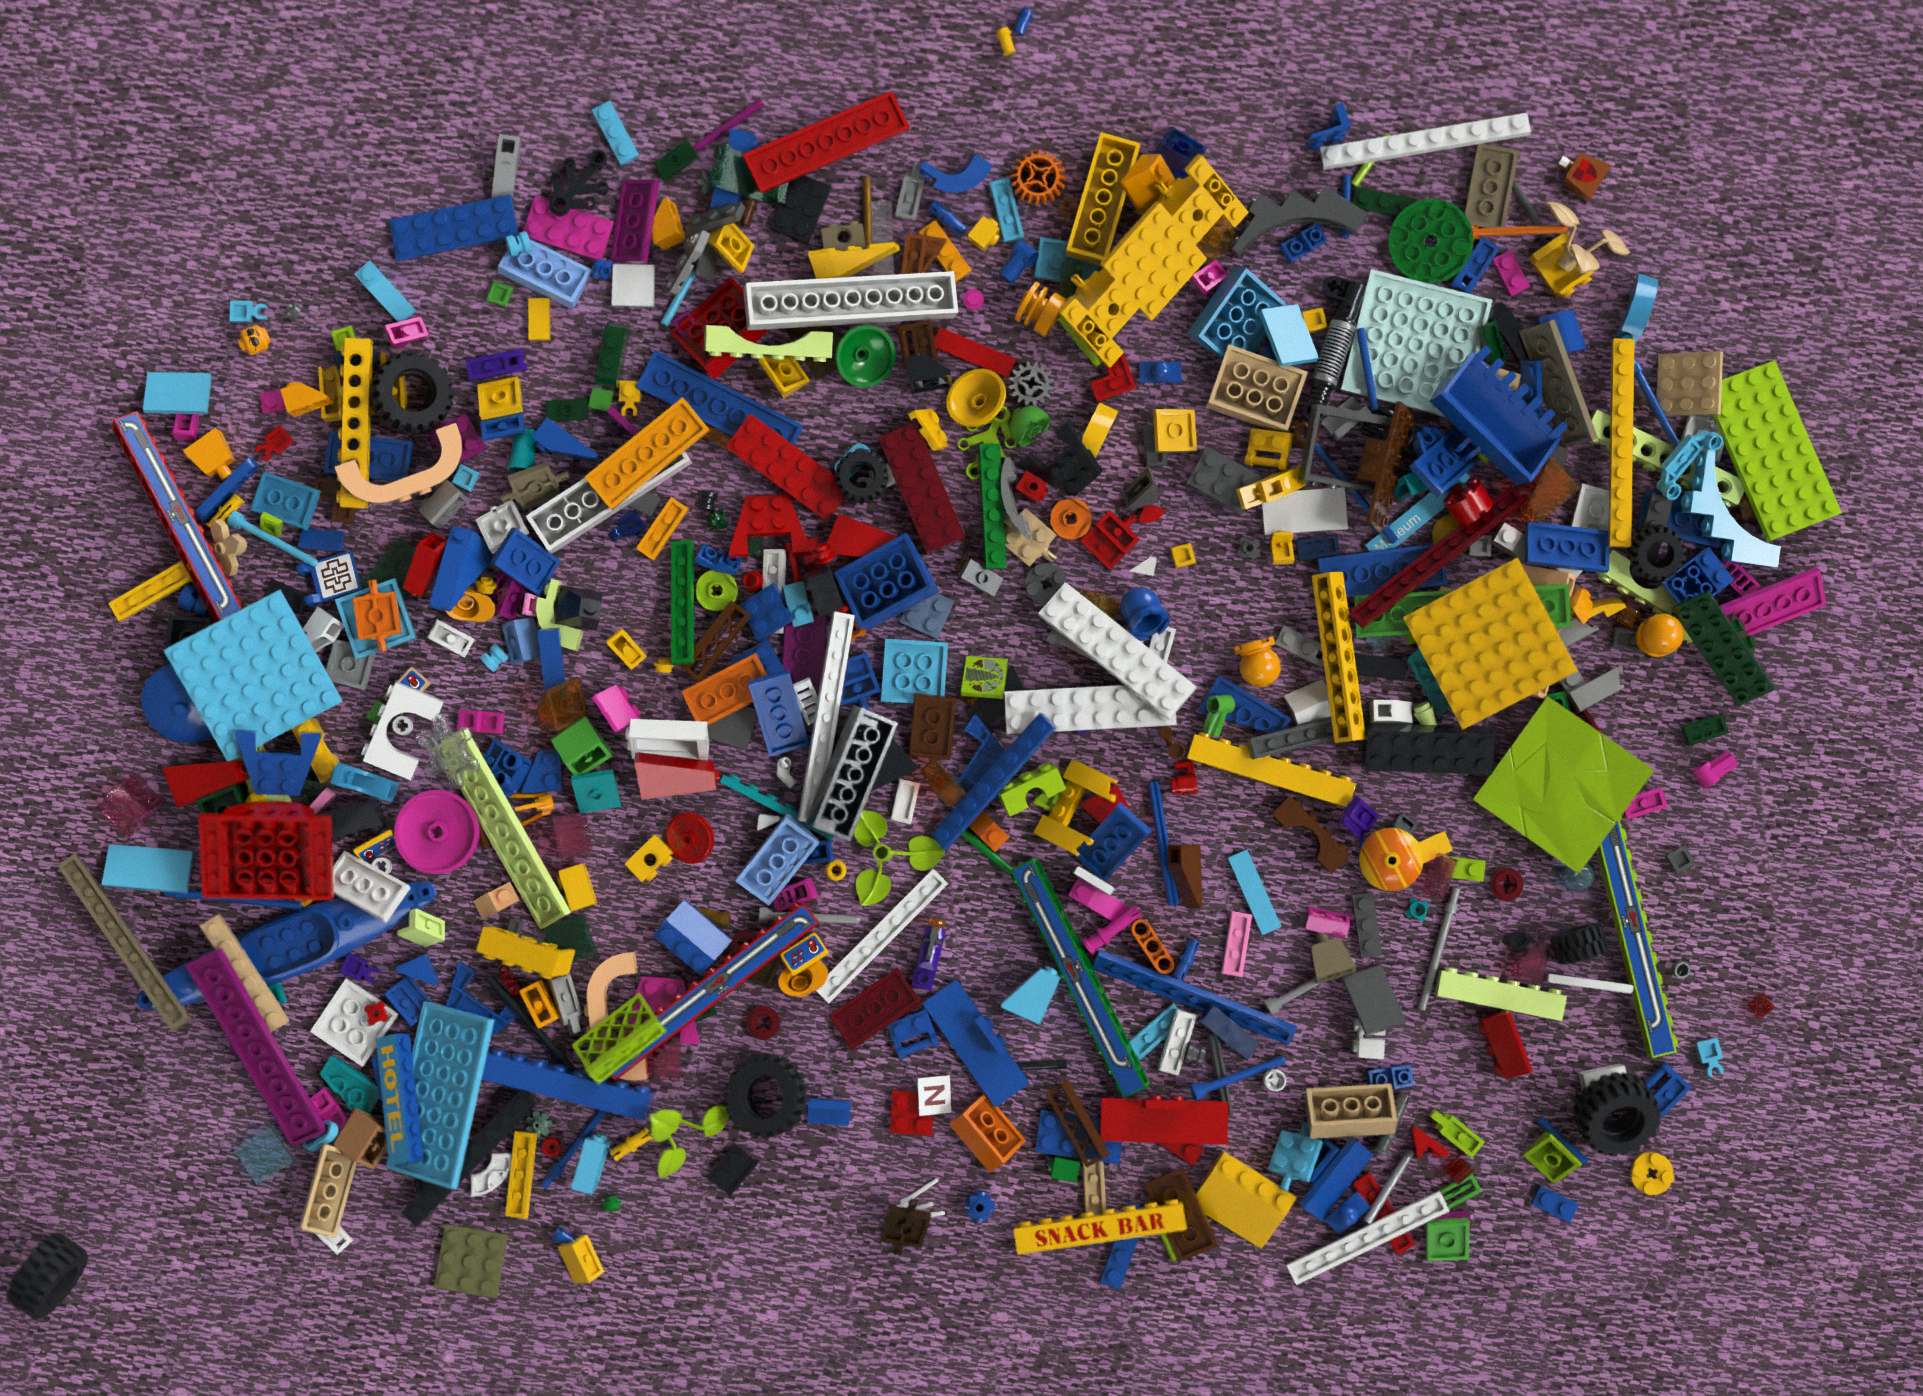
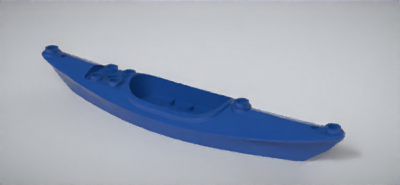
M430 882L407 883L411 887L387 922L376 918L339 897L289 912L248 929L235 937L268 986L316 969L359 948L409 918L410 910L422 909L435 898L437 892L435 886ZM213 947V948L207 950L206 952H204V953L198 955L197 957L191 959L190 961H192V960H194V959H196V958H199V957H201V956H203V955H205V954H207V953H209V952L215 950V948ZM190 961L163 976L182 1005L206 1001L185 966ZM144 990L138 993L136 1001L139 1007L143 1009H156Z

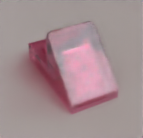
M1437 853L1431 871L1426 875L1424 892L1444 899L1459 860L1442 853Z

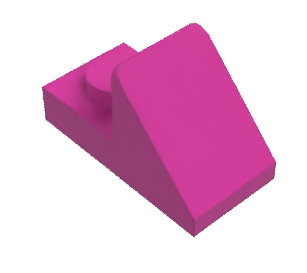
M1215 260L1192 275L1191 282L1203 296H1206L1215 286L1225 280L1228 273Z
M421 316L384 326L391 345L399 349H403L410 342L426 339L429 336Z

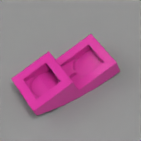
M459 710L458 731L467 728L469 732L503 734L504 713Z
M323 1088L312 1096L310 1100L323 1122L329 1120L336 1123L339 1133L348 1117L329 1091Z

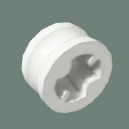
M399 716L393 721L392 727L397 734L407 735L413 729V722L408 717ZM401 720H404V723H408V728H405L403 732L401 728H398V723L401 724Z
M380 857L373 861L372 866L378 869V862L383 863L384 861L386 863L385 868L387 869L385 873L389 874L391 872L392 863L389 859Z

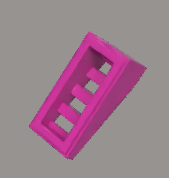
M192 414V416L175 415L172 434L176 440L196 442L199 414ZM182 421L191 422V423H190V424H182Z
M1722 562L1725 568L1729 565L1733 567L1728 571L1730 575L1735 571L1739 573L1733 578L1734 581L1727 585L1738 598L1755 592L1761 587L1738 563ZM1740 578L1744 579L1741 584H1735ZM1749 584L1750 587L1744 592L1742 588Z
M807 878L784 887L779 894L782 893L786 905L782 906L778 895L772 902L776 912H781L791 908L797 902L802 904L803 902L818 898V893L812 878ZM795 888H798L801 899H798ZM786 891H790L791 897L793 899L792 903L790 902Z

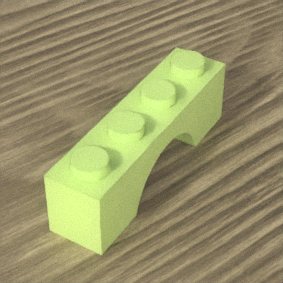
M1613 549L1609 551V571L1607 573L1595 572L1599 575L1598 578L1606 584L1611 582L1617 586L1616 590L1624 595L1630 594L1635 597L1634 601L1639 605L1651 607L1654 614L1665 613L1672 615V607L1677 605L1663 585L1656 589H1646L1639 586L1630 574V560Z

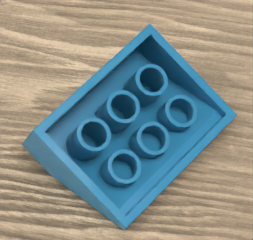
M1234 266L1187 334L1221 360L1224 358L1228 344L1255 353L1267 336L1259 315L1261 309L1288 305L1247 268Z

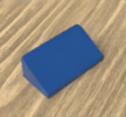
M302 529L298 548L301 550L343 552L344 531L308 529L307 531Z

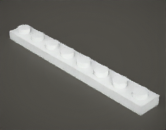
M933 869L828 974L825 984L816 991L830 1003L948 883Z
M1437 1191L1371 1223V1225L1360 1228L1286 1264L1295 1284L1298 1285L1449 1212V1209L1440 1191Z

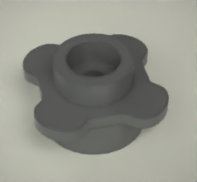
M290 302L283 312L286 314L284 319L288 318L293 322L302 309L297 305L298 302L294 305Z
M1242 537L1239 540L1241 545L1240 550H1238V556L1256 559L1258 557L1257 548L1260 545L1259 540H1249L1246 537Z

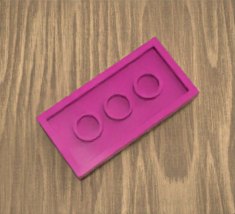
M535 196L523 232H527L529 239L593 260L603 259L615 224L613 221L577 209H570L568 214L564 216H556L550 211L549 200ZM558 205L556 208L562 209L564 206Z

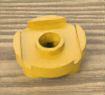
M1656 1152L1641 1153L1631 1164L1630 1179L1636 1189L1648 1195H1657L1666 1191L1674 1180L1673 1167L1670 1161L1665 1156ZM1649 1168L1652 1170L1656 1169L1655 1178H1647L1646 1175L1649 1173Z

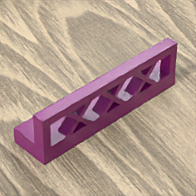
M528 536L540 546H544L542 541ZM499 570L495 580L497 587L489 595V598L494 604L496 599L499 600L495 614L515 620L527 589ZM506 579L505 586L502 587L503 580Z

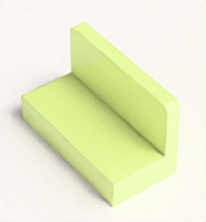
M413 909L409 913V927L398 930L397 935L428 947L445 941V921L421 910Z

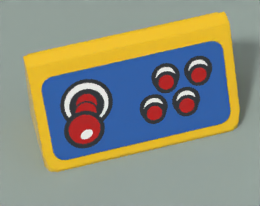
M388 830L356 847L353 850L354 853L361 860L369 862L397 847L394 830Z
M814 932L782 952L780 957L783 964L795 976L828 955L829 952Z

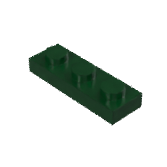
M1357 186L1355 187L1352 204L1363 211L1397 217L1407 206L1417 202L1416 198Z

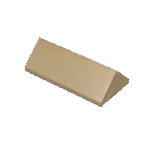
M322 1144L299 1229L333 1238L337 1237L357 1162L336 1147Z

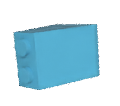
M1045 966L1044 969L1039 967L1002 1000L1001 1008L1040 1025L1060 980V976L1057 975L1058 971L1049 966Z

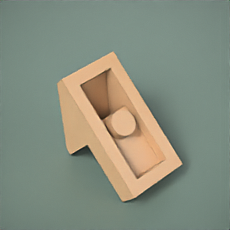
M508 882L491 892L485 893L473 902L482 920L520 901V898L512 883Z

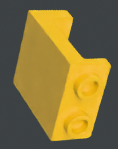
M1568 232L1561 234L1528 258L1556 299L1561 296L1564 298L1575 292L1573 289L1578 284L1581 287L1592 280L1590 276L1595 273V271H1589L1581 274L1577 264L1571 271H1566L1558 264L1557 260L1565 252L1563 248L1570 236Z

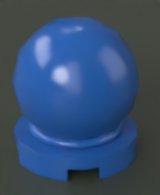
M1145 587L1131 588L1123 595L1119 605L1121 617L1128 624L1130 633L1139 641L1150 640L1148 636L1155 633L1160 635L1166 630L1170 623L1168 613L1161 606L1159 597L1152 590Z

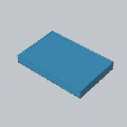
M263 471L250 511L261 515L263 512H266L283 520L284 523L308 531L321 491Z

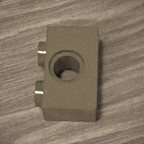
M857 221L846 223V226L829 224L821 229L824 249L835 248L836 250L846 251L848 246L866 249L863 223L859 224ZM842 234L849 236V240L845 243L838 241L839 236Z

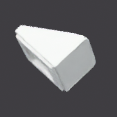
M760 814L757 831L777 825L783 817Z

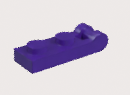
M524 349L466 360L469 380L472 382L527 371V364L524 363L523 358L525 356ZM515 358L516 365L510 366L509 359Z

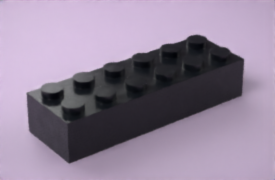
M852 706L805 824L846 841H851L898 723L863 708Z
M1365 723L1366 739L1363 740L1362 765L1365 771L1492 775L1495 733L1491 727L1469 726L1462 730L1461 726Z

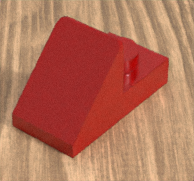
M1412 1125L1410 1127L1415 1153L1414 1157L1416 1159L1422 1156L1427 1147H1430L1428 1152L1436 1158H1439L1440 1155L1445 1159L1450 1153L1449 1150L1416 1126Z

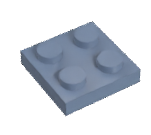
M937 593L905 610L899 623L938 640L955 601Z

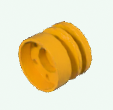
M1036 281L1021 299L1014 320L1020 322L1024 315H1026L1024 326L1029 325L1034 320L1036 323L1033 331L1046 337L1060 315L1057 311L1067 299L1056 292L1049 299L1045 298L1048 291L1047 287H1044L1040 294H1038L1037 292L1041 284Z

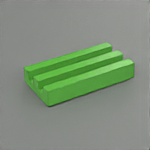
M1472 1172L1437 1190L1443 1194L1465 1181L1471 1180L1468 1184L1443 1196L1444 1201L1472 1186L1475 1187L1473 1191L1448 1203V1209L1482 1192Z

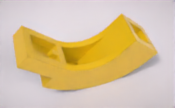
M1102 403L1098 404L1082 436L1083 444L1087 449H1090L1095 458L1118 413L1117 410Z

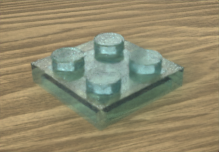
M269 1126L234 1150L256 1185L261 1184L295 1161L273 1126Z

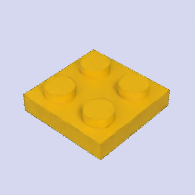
M518 376L477 384L481 420L523 412L521 385Z
M1195 409L1153 410L1155 452L1197 451Z

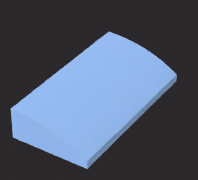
M529 239L532 248L531 252H520L517 256L511 257L507 250L498 265V274L571 310L574 309L589 280L592 269Z
M786 813L738 873L735 881L767 905H770L820 841L799 821Z

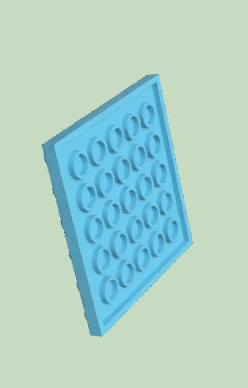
M281 590L164 649L165 654L228 762L242 755L236 738V730L256 731V747L343 702Z

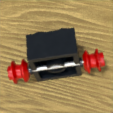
M820 543L812 551V555H817V558L814 562L802 565L804 573H801L813 611H818L819 617L832 612L853 615L852 612H849V604L840 599L829 566L835 557L834 554L829 553L832 546Z

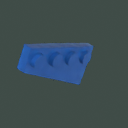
M1221 675L1217 677L1197 710L1208 714L1207 700L1210 696L1229 694L1234 698L1235 707L1231 713H1227L1226 720L1267 733L1285 730L1291 720L1289 716Z

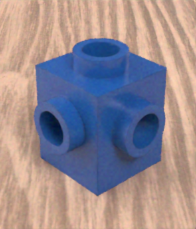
M975 1190V1193H970V1198H965L964 1211H968V1217H972V1221L985 1222V1219L990 1218V1214H994L995 1201H991V1194H987V1191ZM982 1204L984 1209L982 1211L976 1210V1205Z

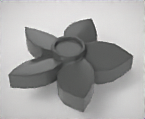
M702 169L700 171L701 179H697L695 183L701 186L700 190L704 195L708 191H714L715 184L712 182L715 175L707 177Z

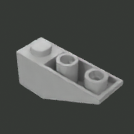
M499 134L492 198L511 195L513 199L521 150L520 137Z

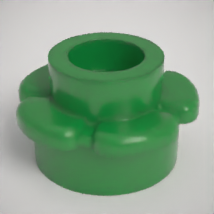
M616 1196L604 1198L605 1202L601 1203L603 1212L620 1210L622 1201L617 1200Z

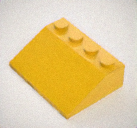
M1223 1150L1217 1156L1196 1191L1199 1202L1207 1216L1261 1249L1285 1218L1297 1198L1290 1191L1286 1192L1279 1189V1184Z

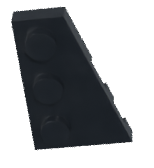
M1012 665L1007 670L1004 692L1025 691ZM980 697L966 711L969 720L976 714L987 725L1005 716V697L1003 699Z

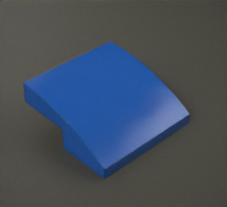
M524 412L481 420L480 422L484 441L525 432Z

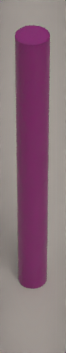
M758 99L693 145L696 152H699L764 106L763 102Z

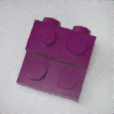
M467 413L428 431L430 437L427 440L432 449L437 448L440 453L437 456L438 460L441 457L442 447L436 430L454 423L458 427L462 441V454L458 466L487 450Z

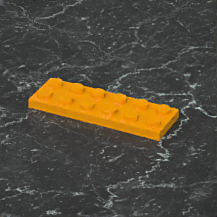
M682 397L588 473L585 479L608 507L613 510L710 430Z

